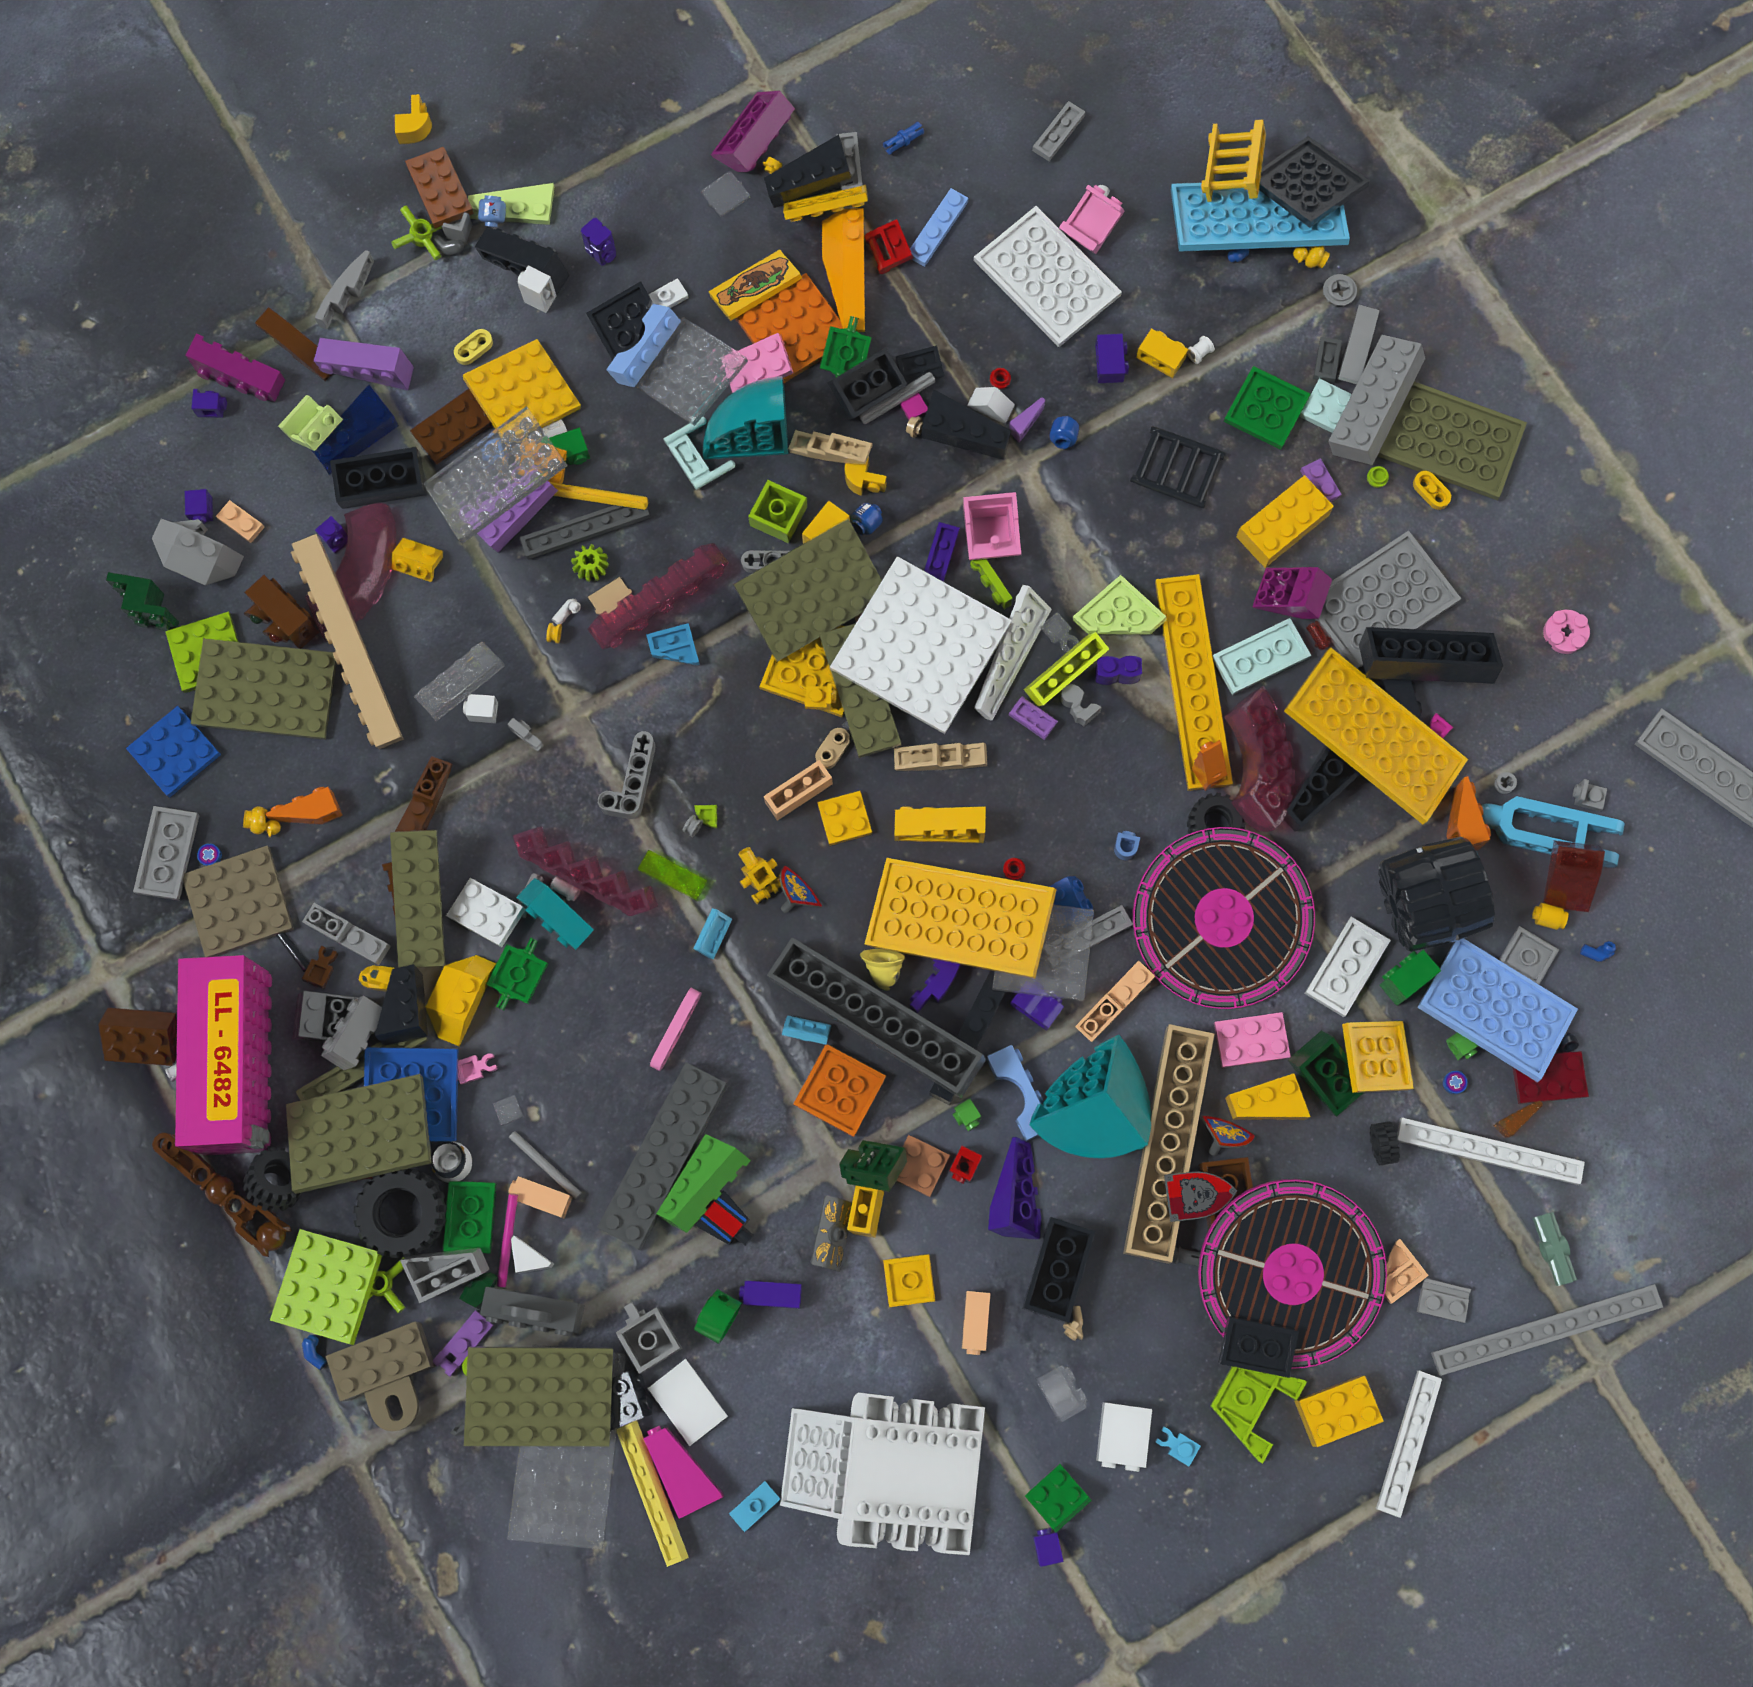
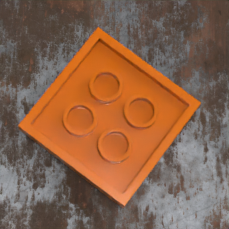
M827 1044L824 1046L793 1105L855 1137L885 1081L886 1075Z

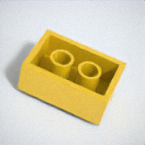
M1365 1376L1354 1377L1294 1401L1313 1447H1320L1384 1422Z

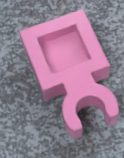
M486 1054L480 1061L476 1055L459 1060L458 1078L460 1084L463 1085L484 1078L482 1071H496L498 1069L496 1065L487 1066V1061L495 1058L494 1055Z

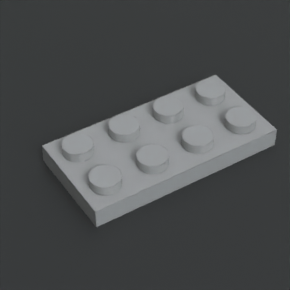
M153 806L133 890L135 894L180 901L184 884L183 877L187 871L198 824V813Z

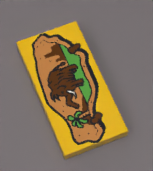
M778 250L709 291V294L728 319L732 321L801 280L802 277L782 251Z

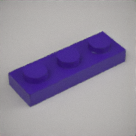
M939 522L924 571L944 582L960 527Z

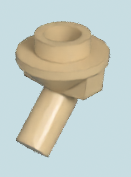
M1074 1306L1072 1310L1073 1322L1064 1323L1063 1327L1065 1335L1076 1341L1077 1338L1083 1339V1318L1081 1307Z

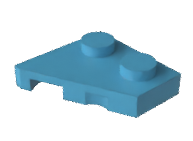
M689 623L646 634L652 657L700 665Z

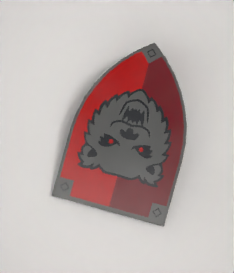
M1206 1172L1164 1175L1170 1222L1201 1219L1211 1216L1223 1209L1237 1192L1226 1180Z

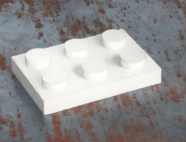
M469 878L446 916L496 945L503 947L525 912V908Z

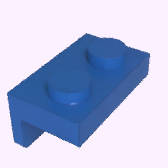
M1067 876L1049 886L1057 890L1053 907L1064 929L1084 919L1094 917L1093 905L1086 898L1083 892V884L1076 876Z

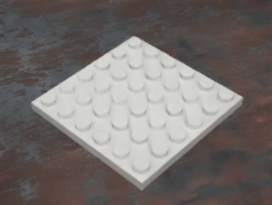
M897 556L832 662L830 669L945 734L1012 623V620Z

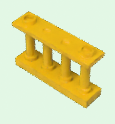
M1255 120L1254 129H1251L1250 132L1220 134L1218 124H1213L1212 133H1209L1208 136L1210 149L1206 176L1201 184L1202 193L1206 194L1207 202H1212L1213 190L1244 188V190H1248L1249 199L1258 198L1266 140L1263 120ZM1251 141L1252 143L1248 145V148L1219 150L1220 143ZM1245 156L1250 158L1249 161L1243 164L1217 166V161L1220 158ZM1246 172L1247 177L1241 180L1215 181L1216 174Z

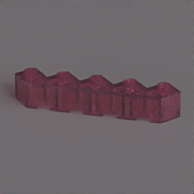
M715 543L699 546L693 551L694 556L686 561L680 559L670 566L667 574L661 578L655 576L642 585L643 589L641 592L634 596L631 593L617 602L618 606L609 614L604 611L598 615L588 628V631L602 650L610 647L616 648L622 644V639L628 632L634 630L641 631L649 624V619L654 614L662 612L665 614L672 610L673 604L678 597L694 595L699 590V585L703 580L720 577L724 573L723 569L729 562Z
M542 826L512 835L519 857L540 866L539 868L554 876L557 875L574 887L592 894L595 898L609 906L612 905L628 916L658 907L651 885L630 891L624 870L603 877L597 856L576 862L569 841L548 847Z

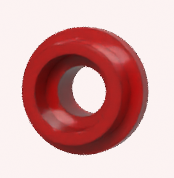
M997 368L991 372L990 383L993 387L1004 389L1009 386L1011 375L1006 369ZM1002 377L1004 381H997V378Z
M1010 858L1004 863L1003 873L1008 879L1019 880L1025 874L1026 868L1022 860ZM1012 866H1016L1018 868V872L1012 873L1010 871V868Z

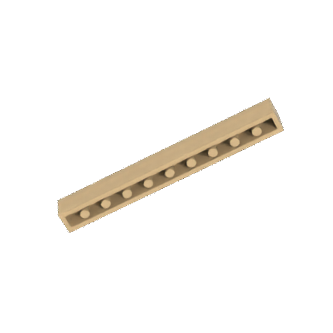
M315 534L292 543L294 551H291L292 557L296 564L300 563L302 571L299 574L303 583H308L311 591L308 592L312 604H317L319 611L316 612L319 622L321 624L325 623L327 631L324 634L328 643L334 645L336 651L333 652V656L337 664H342L344 672L341 675L345 684H350L353 692L350 693V697L354 705H359L361 712L358 713L362 725H367L369 733L366 735L371 746L375 745L376 748L381 749L404 740L321 539Z

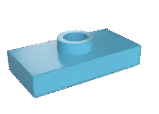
M712 908L693 949L710 959H714L732 918Z
M787 1016L782 1035L827 1045L831 1025Z
M764 1481L729 1514L745 1532L781 1498Z

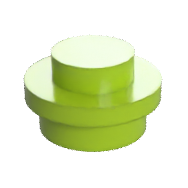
M1381 466L1371 468L1367 474L1368 483L1376 488L1385 486L1389 480L1387 470Z

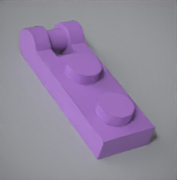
M475 1310L444 1349L435 1357L433 1363L437 1367L441 1366L445 1369V1374L449 1377L453 1376L468 1356V1347H477L494 1325L491 1322L485 1321L486 1318ZM450 1353L456 1357L453 1363L446 1358Z

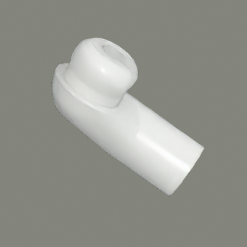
M568 599L554 615L552 621L555 624H562L571 613L579 612L581 608L580 603L576 599Z

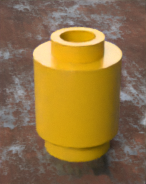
M1540 903L1539 906H1535L1532 919H1535L1536 925L1558 930L1559 928H1565L1569 914L1563 908Z

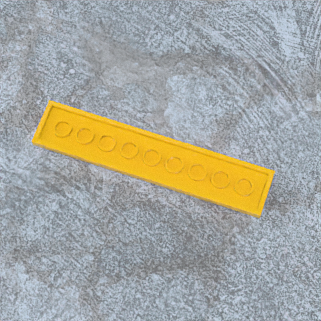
M1197 574L1156 579L1155 585L1159 610L1166 616V621L1162 624L1187 789L1188 791L1203 789L1191 768L1198 756L1197 753L1201 751L1200 747L1207 742L1212 741L1215 743L1219 740L1222 743L1227 777L1223 782L1212 788L1232 786L1233 780L1200 576Z

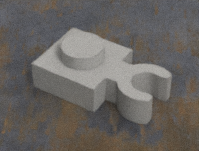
M512 718L507 724L513 733L537 752L544 746L542 741L530 733L529 730L531 728L524 721L520 720L518 722Z

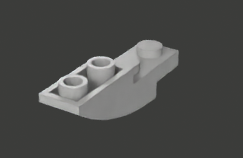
M313 903L302 921L314 930L377 965H380L391 947L386 942L316 903Z

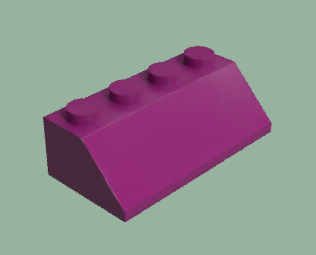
M780 90L757 92L717 145L711 156L737 172L753 170L756 166V161L768 150L767 146L779 135L781 127L790 120L795 108Z

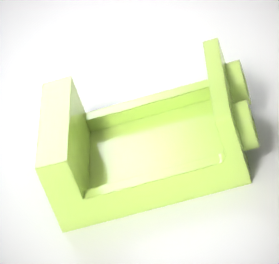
M306 395L278 427L292 441L315 451L343 419L331 406L321 407L310 396Z

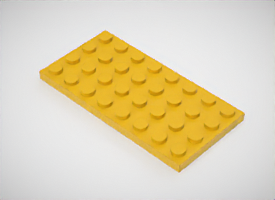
M1331 647L1325 652L1284 710L1291 718L1421 824H1425L1429 820L1468 760L1377 684L1366 678V675Z
M886 858L865 945L1035 979L1057 890L1048 886Z

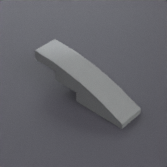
M365 250L336 280L315 316L319 327L328 330L335 311L343 314L350 297L359 298L374 263L370 251Z
M1362 305L1358 306L1338 377L1339 380L1353 384L1358 383L1364 370L1379 310Z

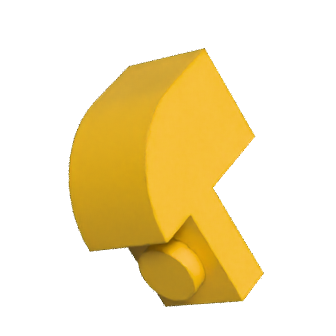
M419 94L411 95V114H395V134L399 144L417 143L425 139L430 133L432 122L427 113L426 103H422Z
M869 456L866 464L845 463V480L851 491L861 496L864 488L874 493L879 491L885 492L886 476L867 472Z

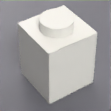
M468 694V699L463 704V713L466 714V717L471 722L496 723L498 701L495 696Z

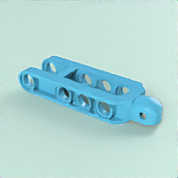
M1518 796L1502 806L1490 803L1481 805L1484 823L1490 829L1496 831L1503 844L1601 867L1615 868L1618 865V853L1584 844L1587 830L1597 833L1602 831L1619 834V836L1623 835L1625 823L1621 820ZM1514 811L1529 814V817L1532 818L1537 816L1550 819L1554 823L1559 821L1572 824L1573 827L1577 828L1575 843L1515 829L1512 825Z

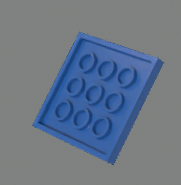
M366 1047L364 1086L421 1074L424 1083L429 1141H457L459 1048Z

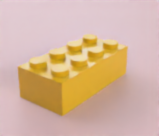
M1304 475L1242 525L1236 537L1266 568L1330 515L1334 506Z

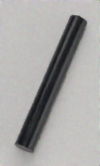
M286 933L277 934L276 937L303 972H305L309 963Z

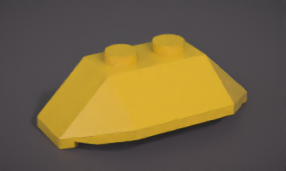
M475 955L444 966L425 1006L439 1039L460 1047L485 993L486 984L497 963Z

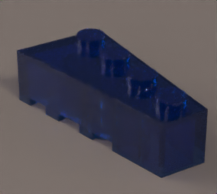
M368 385L340 416L343 420L315 451H311L330 475L332 473L331 460L357 456L399 425L394 415L372 387Z

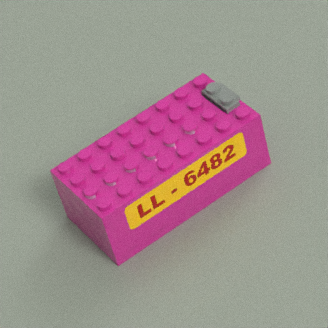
M244 955L178 959L175 1147L203 1156L259 1153L265 1149L267 1150V1146L271 1144V1135L268 1131V1123L271 1121V1112L268 1109V1100L271 1099V1088L268 1086V1077H271V1065L268 1064V1055L271 1054L272 1048L271 1042L268 1041V1032H271L272 1023L271 1019L268 1018V1010H271L272 1000L269 996L272 977L269 971Z

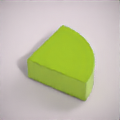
M694 805L698 819L703 820V824L708 827L717 828V805Z

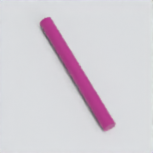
M510 1193L508 1196L497 1280L498 1287H506L512 1245L511 1239L513 1237L518 1194Z

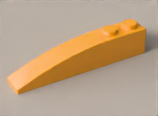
M849 208L838 211L822 221V260L831 285L842 328H847L850 316H854V318H859L855 331L865 332L864 209Z

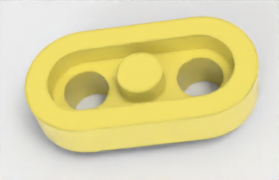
M478 329L457 344L454 348V356L457 362L462 365H469L490 350L493 345L491 334L485 329ZM481 341H486L485 344H479ZM465 353L469 354L468 357H463Z

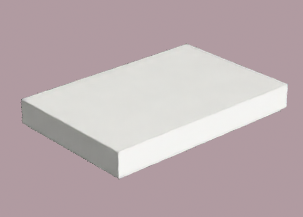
M687 1359L683 1360L648 1388L689 1446L728 1417Z

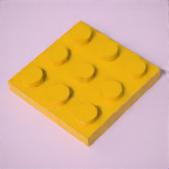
M1403 1021L1350 1022L1342 1024L1352 1093L1414 1089Z

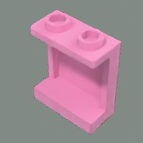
M1087 185L1086 193L1066 222L1063 221L1059 229L1094 254H1097L1125 211L1121 207L1122 202L1113 196L1109 199L1104 195L1105 191L1097 185H1094V187Z

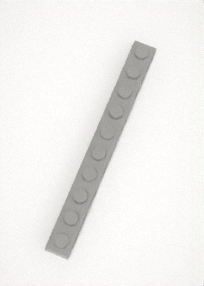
M1653 1284L1431 1352L1438 1374L1442 1376L1663 1308L1656 1286Z

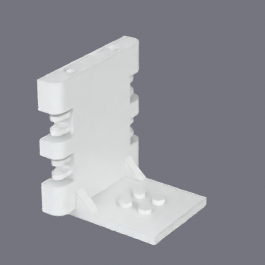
M857 1393L852 1401L850 1416L792 1408L780 1506L838 1518L837 1539L842 1545L877 1548V1542L882 1541L885 1536L886 1541L891 1543L896 1549L918 1551V1545L922 1544L925 1539L926 1544L932 1546L936 1552L970 1555L985 1407L951 1403L946 1408H941L938 1414L934 1401L910 1399L907 1403L901 1404L898 1409V1405L896 1402H893L894 1397Z

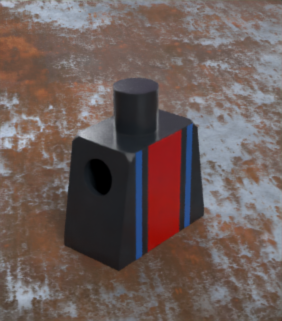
M723 1190L722 1194L713 1202L695 1226L728 1245L736 1238L746 1246L754 1236L744 1227L750 1219Z

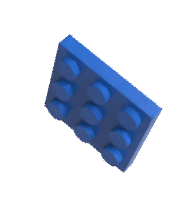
M176 706L126 748L169 798L221 755L198 727L191 725L190 718L179 706Z

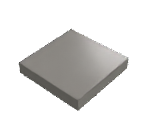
M1519 926L1499 960L1539 985L1559 949Z

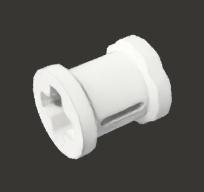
M1202 336L1197 344L1187 348V355L1195 364H1199L1202 358L1207 353H1212L1215 348L1208 337Z

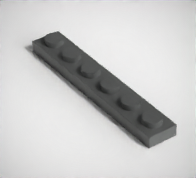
M613 505L522 536L520 540L528 560L648 519L650 514L648 509Z

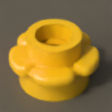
M768 157L766 162H763V165L766 166L764 170L769 174L783 166L782 163L771 157Z

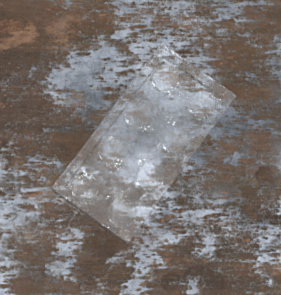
M481 641L464 656L456 660L443 673H440L427 686L421 688L414 695V698L437 722L505 665Z

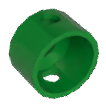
M717 1289L709 1297L701 1310L694 1330L720 1344L734 1322L742 1303Z

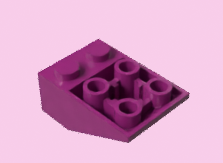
M1319 567L1266 568L1252 607L1300 619H1319L1332 579Z

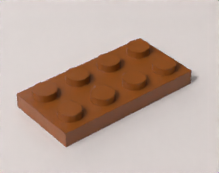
M444 147L405 161L434 228L443 226V223L449 224L462 219L464 212L468 213L469 216L474 214Z

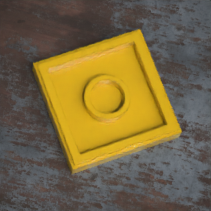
M929 1254L883 1260L889 1307L935 1302Z

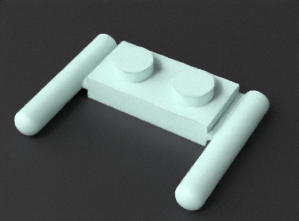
M703 416L663 438L696 490L735 468V462L730 460L710 472L687 434L706 424L707 420Z

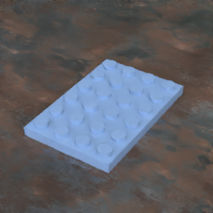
M1464 938L1454 941L1440 966L1441 972L1433 978L1417 1008L1531 1079L1539 1082L1578 1009Z

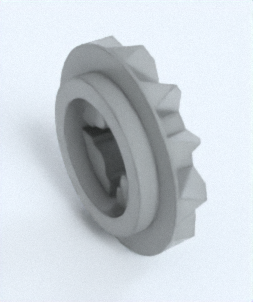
M1343 274L1329 277L1323 286V296L1326 297L1327 302L1334 304V307L1337 305L1344 307L1352 303L1357 294L1355 282ZM1337 285L1340 288V290H1344L1342 297L1341 295H1339V293H1335Z

